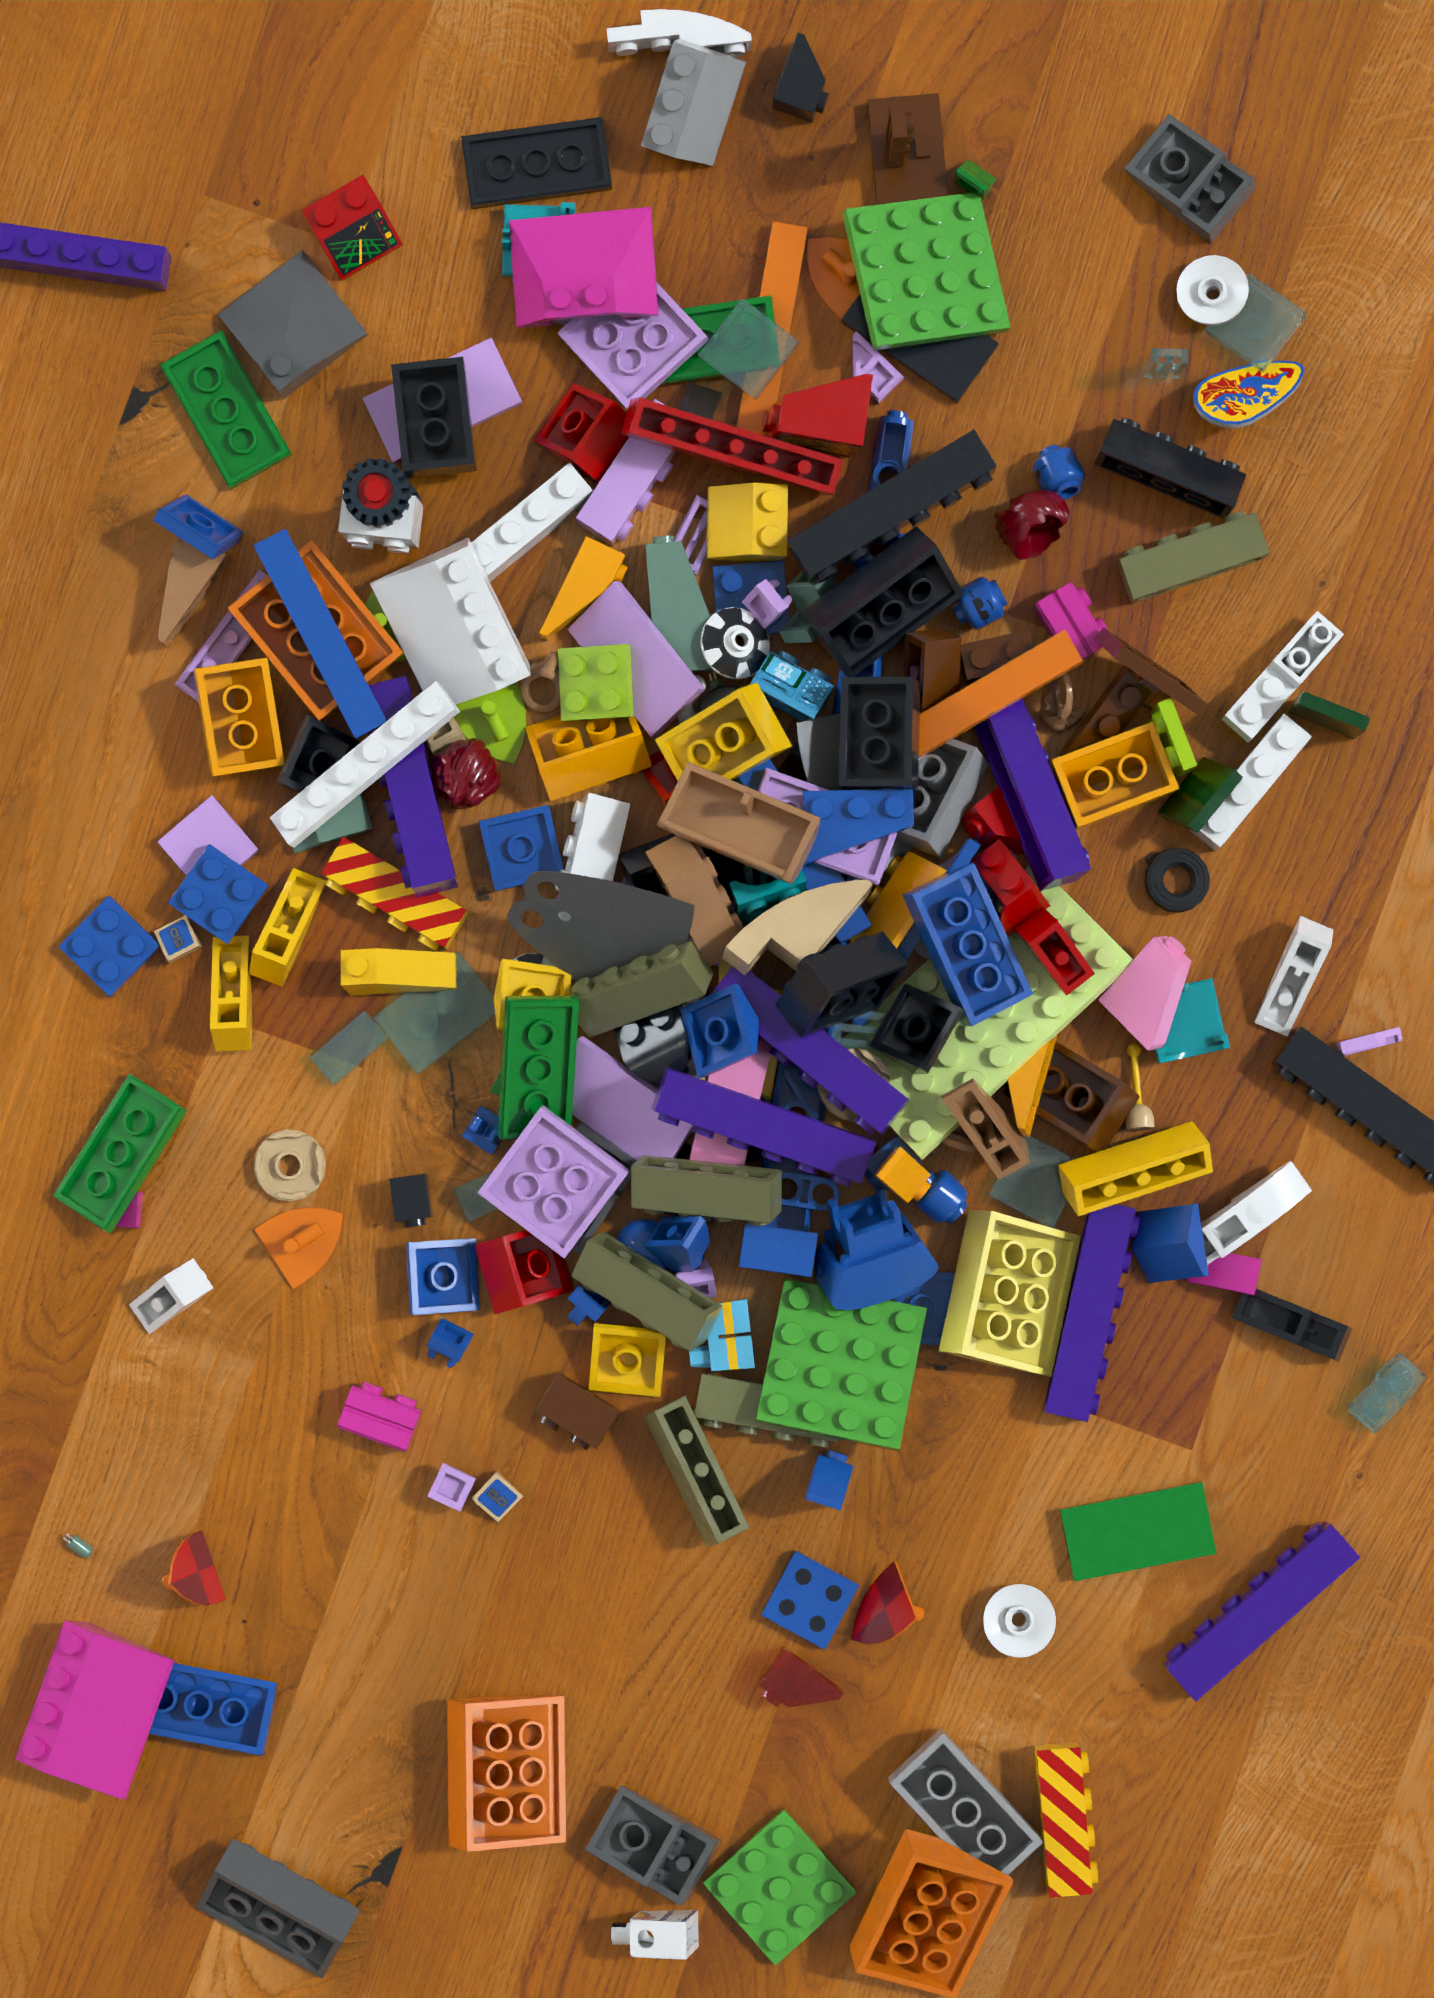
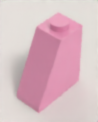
M1171 936L1153 937L1099 999L1102 1005L1148 1051L1162 1048L1166 1043L1191 964V960L1184 954L1186 951L1185 947Z

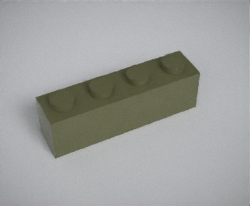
M1239 511L1224 517L1225 523L1212 527L1210 522L1191 528V535L1178 539L1177 534H1172L1157 540L1158 546L1144 550L1143 545L1122 552L1124 557L1119 559L1116 566L1130 605L1265 559L1270 552L1256 513L1246 516L1244 511Z
M687 941L677 946L671 944L660 952L648 957L645 955L640 956L630 964L622 967H611L603 972V974L593 978H582L572 986L570 996H577L579 998L578 1025L588 1038L704 996L714 972L692 942Z
M642 1155L631 1166L632 1208L644 1209V1212L648 1214L674 1212L678 1213L680 1217L701 1215L713 1217L718 1222H729L736 1219L748 1221V1224L753 1226H764L771 1223L782 1211V1170Z
M604 1231L587 1240L571 1275L581 1282V1285L586 1290L602 1295L611 1301V1304L616 1309L632 1314L646 1328L662 1333L670 1339L673 1345L681 1349H687L690 1352L706 1342L722 1308V1305Z
M702 1372L695 1408V1416L701 1418L700 1425L722 1428V1422L737 1425L736 1431L757 1435L758 1428L772 1431V1438L793 1441L794 1435L808 1437L807 1444L821 1447H829L830 1441L838 1442L836 1438L755 1422L763 1383Z
M686 1396L643 1416L706 1547L719 1544L748 1529V1523Z

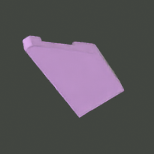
M856 331L853 334V377L863 374L873 375L870 397L879 404L904 379V376L877 350L873 351L872 345Z
M1400 1027L1334 1044L1336 1051L1342 1056L1400 1042L1403 1038Z

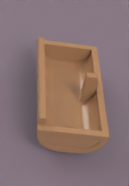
M687 762L656 826L792 884L798 877L813 847L819 831L821 818Z

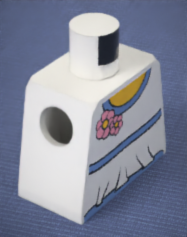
M698 1910L639 1911L630 1919V1923H612V1944L630 1945L631 1957L686 1960L699 1947ZM647 1930L652 1933L653 1937L648 1934Z

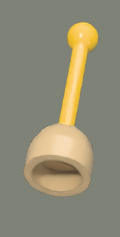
M1132 1043L1127 1047V1054L1131 1057L1133 1090L1140 1098L1125 1119L1127 1131L1155 1128L1152 1110L1142 1104L1138 1062L1141 1047L1136 1043Z

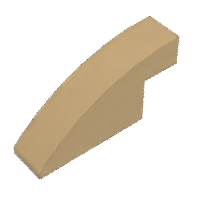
M868 880L833 883L807 890L788 898L765 911L744 927L725 947L722 958L743 975H746L768 949L797 971V965L804 957L809 954L819 955L867 898L873 884Z

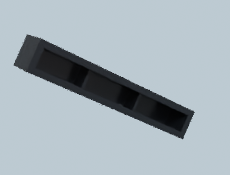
M974 429L790 538L787 547L808 582L811 583L818 579L822 583L838 573L836 567L849 560L852 565L865 558L869 554L867 549L878 542L884 546L900 536L898 530L908 524H911L913 528L921 525L931 517L929 512L942 505L943 509H947L962 499L960 494L967 489L973 487L977 491L993 480L991 475L995 473L997 465Z
M1302 1026L1297 1027L1271 1062L1278 1067L1275 1073L1292 1085L1297 1081L1306 1087L1305 1095L1317 1104L1323 1106L1327 1102L1337 1110L1334 1115L1350 1127L1355 1123L1367 1131L1364 1134L1367 1140L1379 1148H1382L1384 1144L1396 1152L1393 1156L1395 1160L1408 1169L1416 1166L1425 1173L1423 1179L1434 1187V1121Z

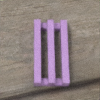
M696 495L674 541H683L700 505L705 507L706 510L685 549L688 560L707 525L708 500ZM707 538L694 564L690 563L696 576L707 556Z

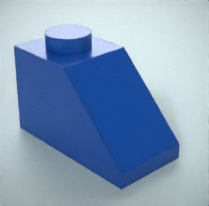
M701 1216L661 1217L643 1247L672 1272H693L703 1262L704 1252L710 1244L706 1220Z
M827 1449L826 1455L817 1454L804 1493L807 1500L841 1511L853 1465L846 1462L848 1456Z

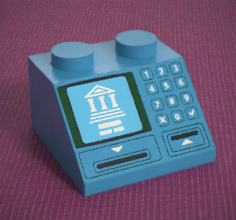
M780 651L778 655L770 652L750 685L757 682L770 705L801 722L818 718L834 688V685L828 683L831 678L815 668H811L810 672L797 666L799 660L784 651Z

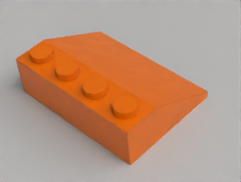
M311 540L298 553L367 684H369L403 654V651L313 540ZM267 575L231 604L228 610L317 720L323 722L335 713L339 707L270 576Z
M486 1696L447 1699L449 1846L465 1852L566 1842L564 1696Z
M905 1829L849 1945L855 1972L945 1997L957 1998L1013 1884L1012 1877L938 1837Z

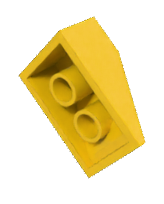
M757 682L737 689L655 739L677 781L687 762L734 780L792 747Z

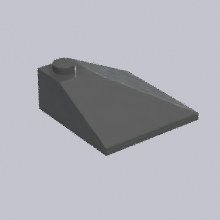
M303 250L218 314L222 322L283 400L368 335Z

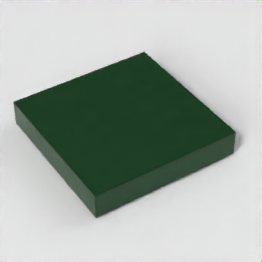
M1305 691L1292 701L1288 711L1292 715L1353 739L1366 731L1370 721L1368 716Z
M1202 757L1197 766L1179 785V789L1169 797L1158 813L1166 820L1197 833L1239 784L1242 776L1231 767Z

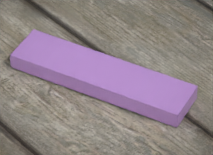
M258 570L238 599L267 575ZM230 611L227 612L174 684L197 702L199 701L193 669L238 662L253 642L252 638Z

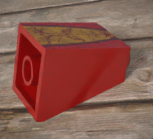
M863 374L783 395L776 403L771 405L770 411L765 410L762 420V431L767 432V437L810 450L850 457L863 446L873 375Z

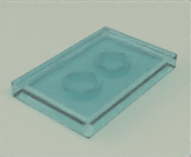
M459 951L456 953L457 990L406 992L374 1017L375 1021L417 1075L495 1016L494 996Z

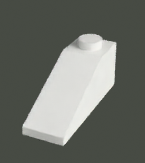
M1299 917L1282 953L1254 1023L1288 1036L1331 948L1333 929L1305 917Z

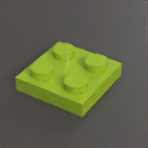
M630 644L558 649L561 721L634 717Z
M1172 698L1158 702L1150 711L1152 717L1148 718V723L1154 722L1175 778L1189 774L1197 766Z

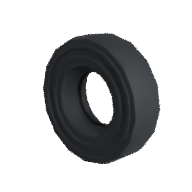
M1172 848L1165 850L1152 859L1146 870L1145 886L1148 896L1155 905L1169 912L1180 913L1193 909L1203 901L1209 890L1210 875L1207 865L1199 855L1188 849ZM1171 867H1182L1190 874L1191 885L1185 893L1173 894L1165 887L1164 875Z

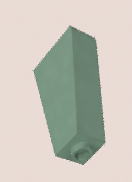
M671 535L652 537L653 543L645 544L652 622L692 673L714 671L703 656L700 642L702 629L710 618V614L682 541H674V536Z

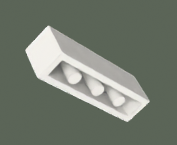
M570 462L471 542L490 582L584 506L593 490Z
M1283 714L1236 769L1242 776L1239 784L1202 829L1197 833L1191 832L1214 851L1221 848L1312 736L1287 715Z
M588 793L581 798V801L577 800L571 816V821L576 822L573 836L568 835L563 851V856L568 857L565 870L561 869L560 872L613 881L630 803L593 793ZM555 885V890L559 891V888ZM563 911L558 914L559 918L563 921L571 919L570 914Z

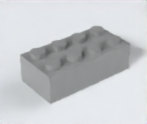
M942 1728L888 1777L889 1783L940 1839L1006 1875H1009L1043 1843L1039 1833Z

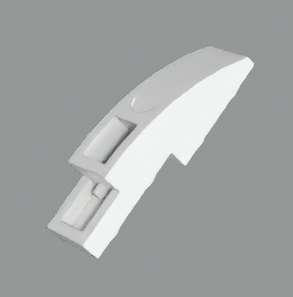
M666 9L640 10L641 25L606 28L609 53L616 52L619 56L633 55L638 52L637 49L652 48V51L655 52L671 50L673 41L679 38L734 58L745 55V51H752L751 33L719 18L696 12Z
M1316 611L1221 720L1249 743L1344 634Z
M1291 1160L1233 1198L1229 1205L1201 1223L1207 1265L1218 1257L1223 1258L1240 1247L1312 1191Z

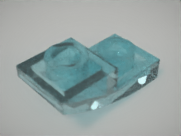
M1399 1352L1374 1375V1382L1348 1404V1411L1375 1434L1410 1399L1426 1379V1375Z

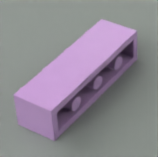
M654 399V401H653V402H656V403H659V404H663V403H661L660 401H658L657 399ZM629 437L576 516L577 524L612 547L617 540L623 542L634 526L630 520L636 511L643 512L652 500L654 494L650 490L658 480L663 483L672 470L673 464L670 463V460L676 451Z

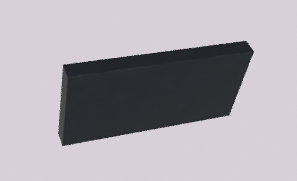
M602 117L461 136L471 209L612 190Z
M859 294L841 319V323L854 332L857 331L871 343L863 303ZM988 335L881 349V351L958 404L993 355L999 343Z

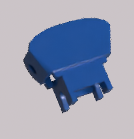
M881 1182L874 1184V1195L838 1207L834 1198L827 1200L831 1229L825 1231L824 1238L826 1241L820 1243L815 1255V1274L817 1283L836 1309H861L896 1298L926 1283L938 1270V1264L904 1214H900V1209L893 1200L887 1201L886 1190ZM835 1238H837L846 1254L841 1255L840 1262Z

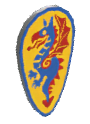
M1265 361L1219 372L1198 383L1193 393L1194 408L1202 418L1217 426L1240 428L1251 425L1271 413L1296 391L1303 378L1304 367L1300 363L1293 361Z

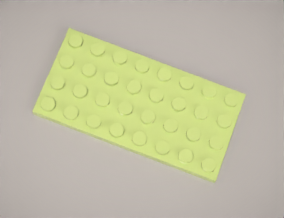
M1028 866L1025 871L1038 887L1032 870ZM1060 886L1041 891L1050 905L1046 910L1058 920L1095 973L1066 996L1022 939H1014L1012 936H1009L1008 939L1033 995L972 1027L961 1026L958 1020L928 1074L915 1075L869 1045L905 983L951 1003L936 968L930 959L888 996L878 1009L873 1011L863 1028L857 1025L839 1042L846 1049H863L879 1057L888 1070L890 1084L910 1100L891 1123L890 1127L921 1160L960 1125L942 1100V1095L974 1078L991 1097L1048 1041L1050 1042L1106 990L1133 961Z

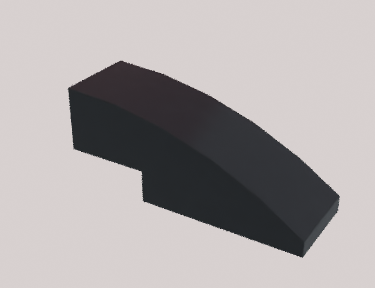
M1256 1289L1254 1296L1241 1293L1232 1318L1337 1362L1340 1361L1352 1328L1258 1289Z

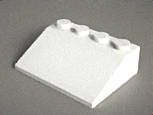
M469 538L370 583L422 691L436 681L443 687L456 705L500 690L530 676V664Z

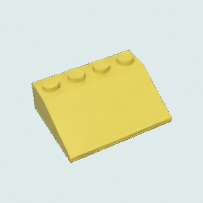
M968 1210L939 1352L1052 1377L1081 1236L994 1211Z

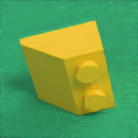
M743 483L708 487L707 559L772 562L780 561L787 557L788 485Z

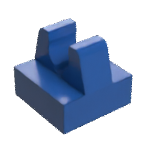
M480 1105L461 1136L493 1155L502 1141L497 1136L498 1116Z
M580 1283L568 1297V1300L575 1307L567 1318L577 1326L586 1316H589L596 1322L609 1307L611 1301L598 1293L586 1290Z
M442 1318L427 1344V1347H429L428 1357L434 1359L437 1352L449 1357L446 1366L452 1368L457 1362H460L474 1333Z

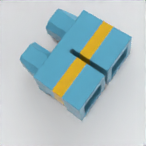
M747 1298L719 1303L722 1305V1308L708 1336V1345L698 1346L691 1352L689 1351L691 1367H711V1371L755 1368L751 1334L719 1338V1335L751 1332Z

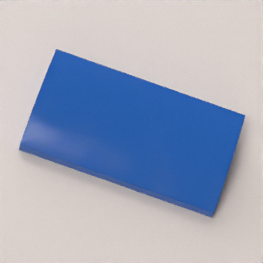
M974 863L955 869L902 894L951 1003L964 1010L959 1019L961 1026L972 1027L1033 995Z
M174 1663L149 1734L264 1756L278 1683Z

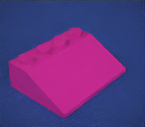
M64 1620L15 1760L55 1777L119 1799H126L175 1660L89 1622Z

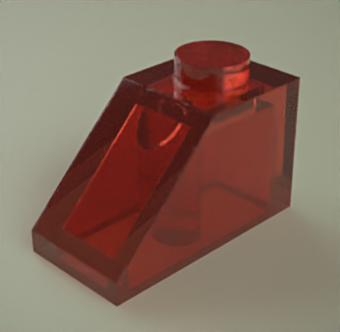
M785 1646L758 1681L759 1686L763 1689L760 1694L776 1707L780 1703L787 1707L834 1701L839 1700L844 1694L843 1689Z

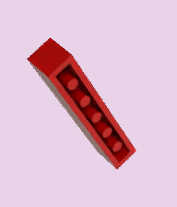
M640 397L630 400L621 435L822 496L834 495L843 460L837 457Z

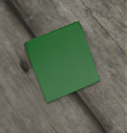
M967 160L956 170L954 183L969 193L977 192L981 200H984L996 183V178L974 162Z

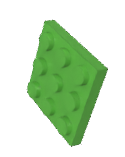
M785 1808L703 1880V1884L775 1966L857 1893L853 1885Z

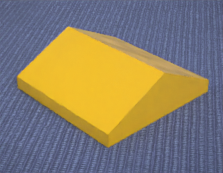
M502 959L493 1000L497 1030L504 1029L505 996H570L571 975L555 966Z
M594 1323L589 1390L660 1397L666 1336L648 1328Z

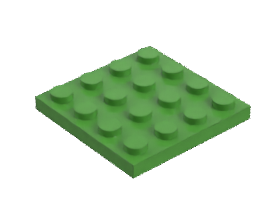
M977 192L848 208L842 213L873 351L1003 333L1011 328L981 197L977 195Z
M785 1278L755 1422L899 1451L927 1308L887 1300L861 1309L840 1310L830 1303L819 1285Z

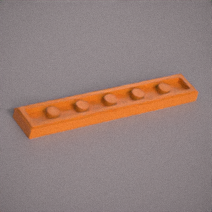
M774 221L760 297L771 295L773 298L781 368L746 373L737 422L738 428L764 436L767 434V432L762 431L765 410L770 411L771 405L776 403L779 397L808 227Z
M1067 631L1059 632L921 713L919 723V758L1084 663Z

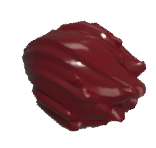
M1036 490L1035 492L1031 491L1020 494L1015 498H1010L1009 507L994 514V519L997 521L995 529L998 531L999 537L1005 545L1009 546L1016 559L1026 560L1040 556L1051 546V543L1061 538L1059 529L1067 524L1070 511L1058 493L1050 490Z
M481 739L457 740L436 754L434 761L429 764L433 770L434 789H437L439 797L444 798V802L454 809L475 807L491 794L496 793L500 787L501 773L496 770V758L491 755V751Z

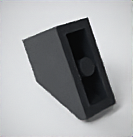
M797 32L773 97V109L813 123L816 112L823 114L829 93L824 92L825 77L804 34Z

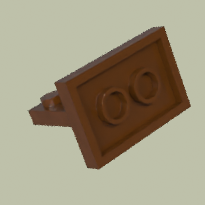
M939 93L868 99L867 107L877 205L948 196Z
M1103 627L1095 639L1116 660L1124 665L1058 755L1063 756L1121 734L1152 692L1157 694L1159 690H1162L1197 715H1199L1207 703L1181 679ZM1134 672L1138 674L1137 678L1132 675Z

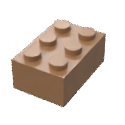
M676 835L645 853L666 895L695 905L688 938L710 967L723 960L722 956L725 947L744 927L737 914L733 912L730 906L732 904L730 898L716 878L718 874L709 857H706L702 847Z

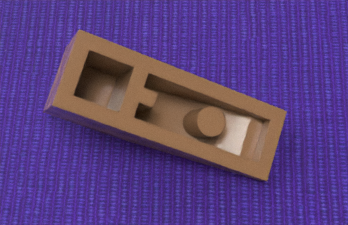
M178 538L170 552L173 556L169 562L157 638L167 648H169L230 562L225 554L211 559L181 538Z
M974 1078L942 1095L944 1103L999 1180L1030 1163L1026 1140L1007 1113Z

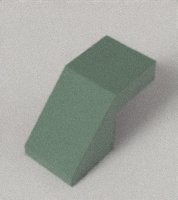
M801 570L790 582L787 589L797 608V612L779 631L784 643L813 642L816 639L801 611L834 588L835 575L822 583L818 579L809 583Z
M363 794L354 798L295 848L293 847L294 853L305 852L327 842L341 840L343 837L348 839L373 829Z

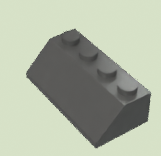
M234 1838L215 1868L196 1906L197 1909L321 1979L324 1977L360 1912V1909L353 1906L345 1898L333 1895L321 1888L313 1880L301 1877L289 1870L283 1863L271 1860L257 1852L251 1845L241 1843Z

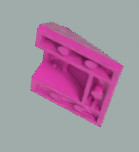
M651 207L509 220L517 328L553 325V320L619 314L623 319L659 316Z

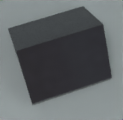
M306 715L277 782L285 788L300 793L361 742Z
M905 983L869 1046L915 1075L928 1074L964 1010L959 1006Z

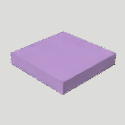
M213 795L157 841L186 876L209 844L241 866L260 851Z

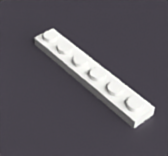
M435 681L274 813L270 819L288 845L295 848L460 712L443 687Z

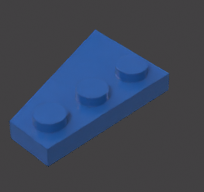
M913 789L803 791V811L821 818L816 840L805 861V865L827 856L847 851L861 844L912 828L914 826Z

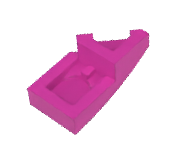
M1229 1253L1225 1257H1218L1208 1264L1209 1276L1188 1278L1187 1283L1254 1296L1262 1260Z

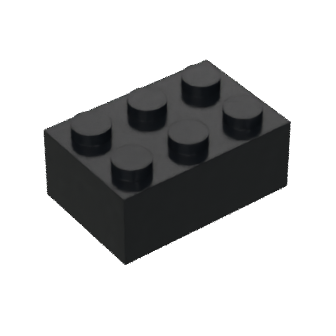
M454 357L391 364L402 470L405 477L411 479L477 471L464 358Z
M841 677L839 787L844 790L913 789V791H918L920 682L914 677Z
M883 931L871 936L864 934L852 943L844 946L837 944L825 953L819 955L809 954L798 963V970L793 978L783 986L782 990L784 992L775 1005L798 1036L802 1038L878 1009L908 966V963Z

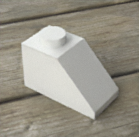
M191 1259L162 1277L130 1303L129 1306L147 1332L151 1334L196 1303L214 1287L196 1261Z

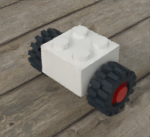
M368 458L362 464L361 462L355 464L356 468L353 471L349 470L346 474L348 477L346 482L343 481L338 532L348 543L352 544L351 547L373 550V545L379 544L388 547L387 551L404 554L409 553V548L419 549L423 505L421 497L414 486L410 484L404 473L394 463H389L385 459L373 460V458Z

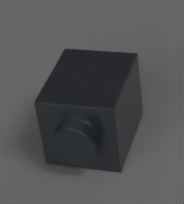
M428 1174L389 1179L395 1222L404 1221L405 1228L426 1225L425 1218L434 1217Z

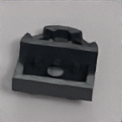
M682 1004L614 1029L625 1065L633 1073L648 1082L660 1085L666 1067L685 1074L689 1071L687 1065L691 1060L692 1053L680 1011L683 1008Z

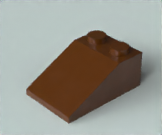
M1055 1041L1039 1105L1036 1109V1116L1094 1153L1105 1150L1140 1096L1125 1082ZM1008 1085L1003 1094L1012 1099Z

